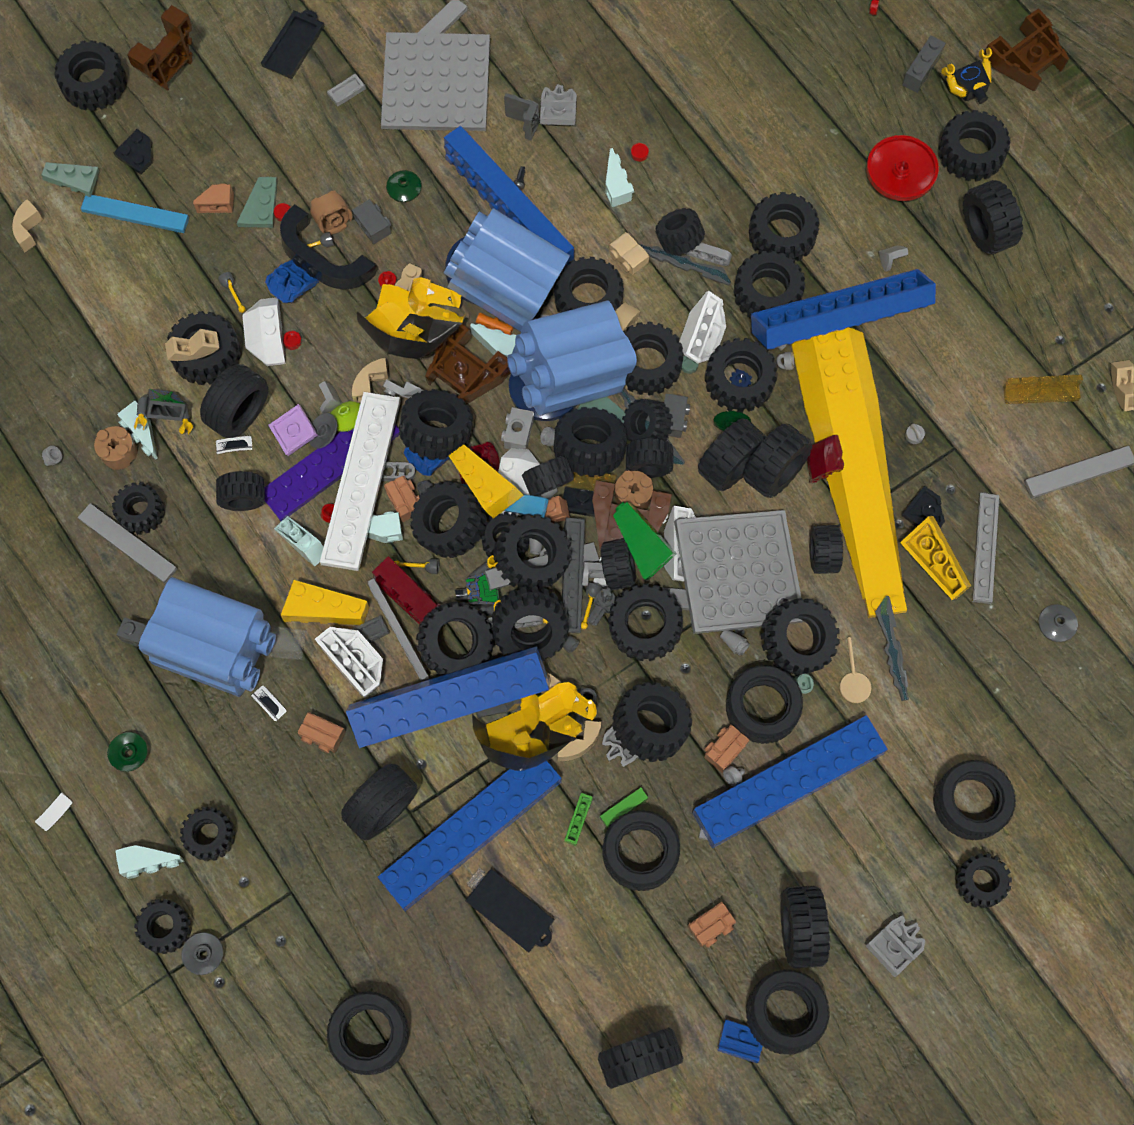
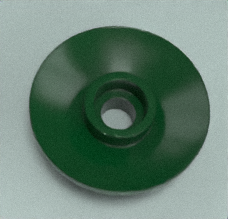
M401 170L389 177L386 189L389 196L395 201L409 202L418 197L422 184L420 178L414 172Z
M725 411L717 414L713 422L718 429L724 431L739 419H748L750 422L751 419L741 412Z
M132 732L116 736L109 744L107 751L110 764L115 769L123 772L138 769L145 762L148 754L145 740L140 735ZM131 750L133 752L132 755L127 757L126 753Z

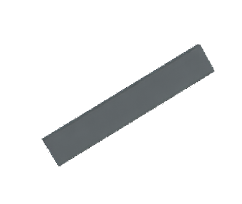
M565 518L564 531L567 534L565 539L570 540L571 546L568 550L572 552L569 559V567L562 575L561 601L566 611L569 626L568 633L579 634L581 633L585 519Z

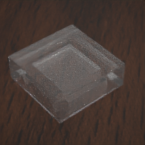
M479 868L466 883L472 891L486 876L485 872Z

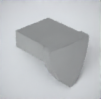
M897 245L879 251L880 261L885 272L891 270L893 259L908 255L907 247Z
M326 381L319 384L326 398L320 407L322 413L332 411L342 404L333 385Z
M583 563L582 586H588V578L605 579L602 563Z

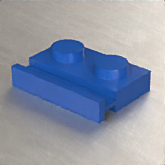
M729 1020L724 1021L717 1051L758 1063L763 1046L760 1042L756 1041L757 1039L754 1038L748 1026Z

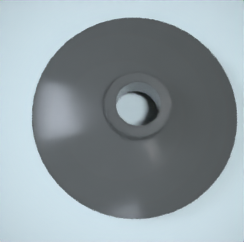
M330 413L321 414L312 422L318 434L317 437L309 441L310 445L314 448L320 449L327 446L336 434L337 420Z
M1050 605L1039 616V628L1042 634L1051 641H1067L1077 631V618L1073 611L1066 606ZM1060 618L1063 624H1059L1057 619Z
M209 933L193 935L186 941L182 949L184 966L187 970L197 975H206L218 968L223 959L221 942L217 937ZM203 951H207L206 958H201Z

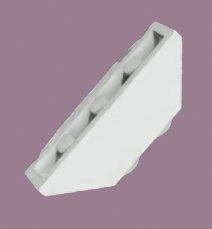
M707 291L690 311L679 341L682 343L684 355L696 363L709 360L715 348L720 345L726 329L725 313L722 307L723 300L710 291Z
M277 297L260 299L243 314L245 347L266 366L286 364L279 299Z
M511 448L501 457L498 473L513 484L522 494L530 495L522 474L540 465V463L529 449Z
M673 506L664 530V540L677 553L664 566L672 580L684 581L674 521L676 519L696 518L691 508Z
M329 627L315 638V641L332 663L364 698L380 685L383 658L359 631Z

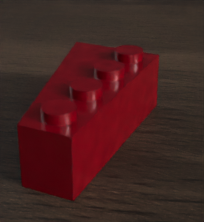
M389 556L372 571L378 587L419 625L423 622L426 614L440 606L439 603L435 604L431 600L432 597L425 590L422 591L416 581L409 577Z

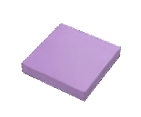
M299 404L269 424L270 429L287 456L318 436Z

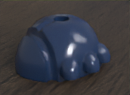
M736 369V372H732V377L729 378L731 383L738 387H749L748 385L752 384L750 381L752 376L739 369Z

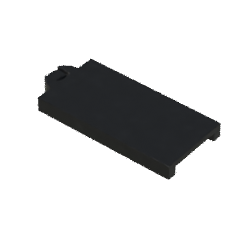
M309 9L304 10L302 13L293 10L261 61V66L293 79L325 27L324 22L318 20L317 13Z
M490 869L465 900L528 953H530L535 945L546 947L552 940L549 927L555 920L492 869ZM546 935V938L543 941H540L542 936Z

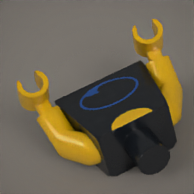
M986 48V56L983 49L979 51L978 55L983 59L982 62L978 60L956 71L953 64H948L947 68H942L941 73L947 76L946 80L951 93L961 97L964 101L976 98L979 104L984 103L988 99L986 92L991 84V63L988 60L992 54L990 48Z

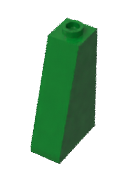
M622 502L616 507V513L613 514V517L642 577L645 580H650L677 553L632 503Z

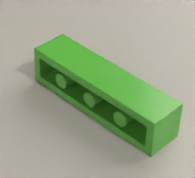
M639 788L600 815V819L608 828L618 817L633 811L646 802L648 797L642 788Z
M580 794L564 840L565 843L577 846L593 800L592 796Z

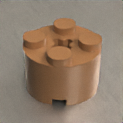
M330 191L328 194L311 201V216L322 233L330 232L331 234H336L345 229L348 220L351 221L352 212L342 196L337 194L336 191Z
M113 426L100 430L97 433L94 443L95 451L101 461L109 468L115 470L124 469L137 457V445L125 428Z
M625 471L615 484L616 503L620 505L622 502H630L635 508L646 510L650 506L653 492L651 478L640 471Z

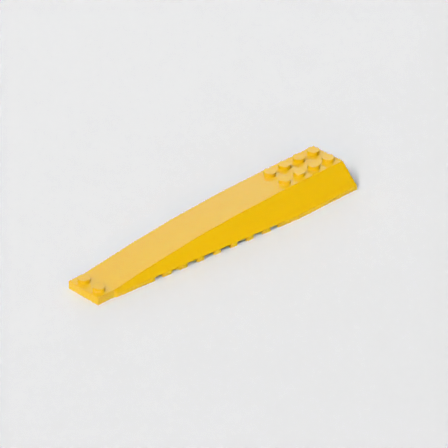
M847 327L844 330L832 331L826 335H818L807 340L796 341L791 344L804 409L811 432H813L814 442L817 443L827 437L838 435L842 447L844 468L840 472H834L832 475H829L826 481L830 488L831 498H833L835 504V511L841 524V531L845 537V544L851 557L850 560L862 599L865 601L868 618L877 617L875 611L880 604L881 616L888 615L886 610L888 600L886 596L890 597L893 614L906 613L907 606L903 593V580L879 402L864 334Z

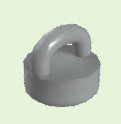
M793 352L779 354L776 359L777 365L782 369L793 370Z
M911 424L905 432L907 441L912 444L920 443L925 436L924 429L916 424Z
M546 427L543 429L540 436L543 445L554 446V428Z
M55 446L45 448L42 452L44 464L50 466L59 463L62 460L61 451Z
M729 766L724 770L723 776L729 785L735 787L742 782V775H744L745 770Z

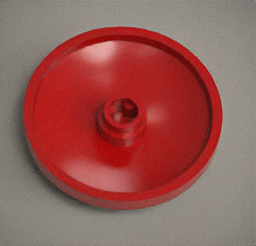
M896 135L881 140L873 147L867 160L866 171L870 183L880 194L893 200L910 201L924 196L932 189L938 176L939 165L935 153L926 143L915 137Z

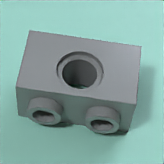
M512 407L511 413H507L505 421L507 429L503 430L501 437L505 449H527L534 422L533 411ZM517 427L522 429L519 432L513 431Z

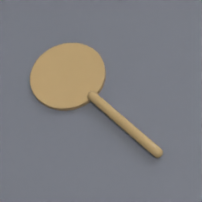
M848 637L847 642L852 673L845 675L841 680L840 692L847 701L861 703L869 697L871 683L865 675L855 671L851 637Z

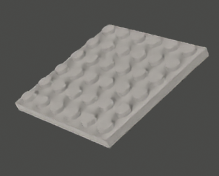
M386 32L381 128L455 130L461 125L465 131H486L490 34Z
M785 510L676 519L674 521L693 634L762 627L763 622L767 621L766 616L768 613L773 612V608L784 602L801 598ZM796 618L791 620L789 624L803 623L804 621Z

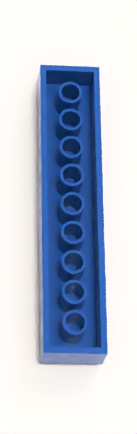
M460 125L444 137L445 158L449 164H453L456 167L459 175L467 179L468 184L478 191L479 196L483 200L486 199L491 209H496L569 254L570 257L565 264L569 266V262L574 260V247Z
M919 269L773 307L751 313L752 334L767 349H774L777 346L792 344L803 339L807 340L818 335H826L832 331L844 330L847 327L859 326L865 322L877 321L880 318L892 317L898 313L910 312L913 309L925 308L928 305L935 304L936 284Z
M536 646L350 704L346 714L358 747L362 748L549 690L550 682L538 647Z
M866 715L696 807L692 814L713 849L884 755L888 749Z
M547 761L523 771L509 769L378 876L379 880L406 912L561 784V777Z

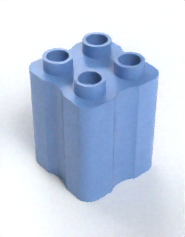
M493 208L488 216L480 211L478 212L465 238L459 243L443 274L452 278L447 286L449 289L521 332L523 324L531 321L537 314L570 255Z
M603 301L525 322L521 329V334L516 335L515 347L512 354L508 355L507 362L513 376L519 375L526 385L522 388V395L528 408L534 407L538 415H544L621 393L625 386L626 376L628 373H632L637 359L628 337L620 326L618 316L609 301Z
M171 577L166 583L156 610L140 638L139 649L143 654L149 656V661L155 666L240 697L245 690L253 691L260 676V669L254 668L260 654L268 656L271 653L275 644L276 634L270 632L271 626L267 621L263 620L264 614L261 609Z

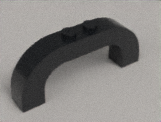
M294 204L284 214L280 225L282 247L294 264L302 267L309 276L315 277L321 283L332 288L352 289L364 285L376 275V265L363 255L358 257L353 263L345 266H338L328 262L298 238L300 232L309 225L308 213Z

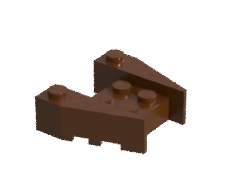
M173 5L165 10L161 16L167 35L162 38L157 47L150 50L138 42L127 54L131 65L167 91L169 90L167 83L186 62L190 65L192 64V53L189 51V45L192 44V38L189 37V32L192 31V24L189 15Z
M1039 8L1028 15L1020 27V30L1027 36L1024 40L1012 48L1002 36H999L986 47L992 50L988 60H990L991 66L995 70L1033 92L1036 91L1042 80L1039 76L1040 73L1052 64L1060 72L1063 71L1069 61V57L1065 49H1062L1058 41L1059 37L1052 29L1051 21Z
M461 324L437 347L425 377L429 386L438 377L460 394L458 399H463L467 405L503 383L511 372L508 367L507 357L499 351L485 364L466 350L464 346L471 339L470 330Z
M596 481L592 500L601 552L602 543L622 540L624 537L613 517L618 506L617 504H612L615 484ZM653 491L649 510L636 509L659 532L668 515L672 494Z

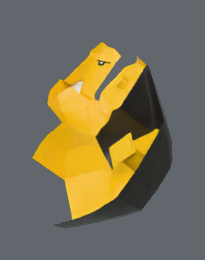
M422 277L413 279L410 292L398 286L383 284L377 308L365 318L357 311V321L372 340L387 354L420 359L439 347L461 326L464 316L460 317L455 312L437 306L429 307L428 305L434 303L459 308L461 295L453 290L433 284L430 280Z
M566 682L555 685L540 697L533 694L520 698V711L489 724L480 722L473 713L472 721L475 736L491 762L511 770L523 771L534 768L549 760L567 744L576 740V736L582 732V725L567 715L568 713L573 711L587 719L593 720L597 715V708L592 700H587L577 692L575 685Z

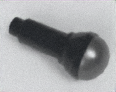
M520 166L517 178L513 181L520 190H523L525 187L524 166Z

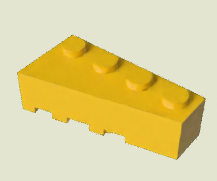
M464 444L449 455L483 509L492 518H495L524 496L513 484Z
M934 516L927 517L900 542L951 600L957 599L971 587Z
M293 580L281 617L284 622L298 621L301 623L320 622V624L361 625L365 623L370 607L366 600Z

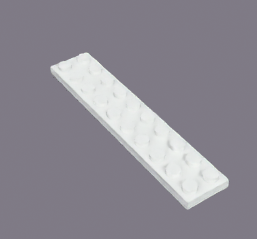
M363 392L320 559L321 565L359 571L401 402L399 397Z

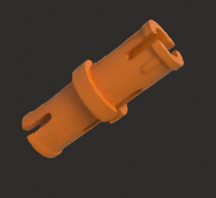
M481 312L477 316V324H482L492 330H501L508 335L512 334L513 327L499 321V318L495 317L494 319Z

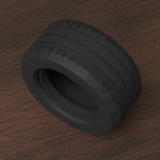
M242 364L227 368L216 378L203 398L200 408L202 422L222 437L234 438L240 435L254 422L266 402L269 392L266 380Z
M757 665L740 673L733 681L726 700V712L730 724L745 735L749 741L758 744L774 743L787 737L797 725L803 709L802 692L796 680L789 673H786L785 670H781V668L776 666L772 667L771 665ZM755 686L774 688L781 694L785 702V713L781 719L773 723L763 724L748 716L745 711L743 696Z
M982 760L963 761L949 769L938 782L934 793L936 815L949 832L951 831L953 835L955 834L966 840H983L999 832L1011 820L1016 807L1015 790L1011 781L997 766ZM964 780H975L989 788L994 797L995 804L990 818L975 821L965 817L958 810L954 799V792L958 783Z
M388 764L373 774L350 797L341 811L342 820L360 839L370 840L387 828L407 808L417 794V784L398 765Z
M634 810L618 817L609 826L603 841V861L609 875L619 885L634 891H648L663 885L674 873L680 857V841L676 830H674V827L671 826V823L666 818L664 819L658 813L655 814V812L648 810ZM640 829L650 831L662 843L663 859L654 869L645 872L634 871L621 860L618 851L619 843L631 831Z
M783 969L770 973L754 987L748 997L746 1019L751 1030L750 1032L753 1033L757 1042H760L764 1048L774 1053L792 1055L807 1050L823 1036L829 1023L830 1011L825 992L822 991L821 986L813 978L800 971ZM780 990L792 991L802 998L809 1014L808 1023L803 1032L790 1035L782 1033L773 1027L768 1020L766 1012L767 1000L773 992Z
M371 991L355 993L341 1001V1004H338L331 1014L326 1034L328 1047L335 1060L343 1068L361 1075L379 1074L394 1066L403 1056L409 1038L408 1021L400 1006L386 995ZM364 1010H377L383 1013L389 1021L391 1028L390 1040L386 1048L378 1055L369 1058L359 1057L348 1047L346 1040L347 1026L357 1013Z

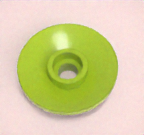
M354 401L344 402L332 410L330 414L337 420V431L346 432L354 429L360 408L359 403Z

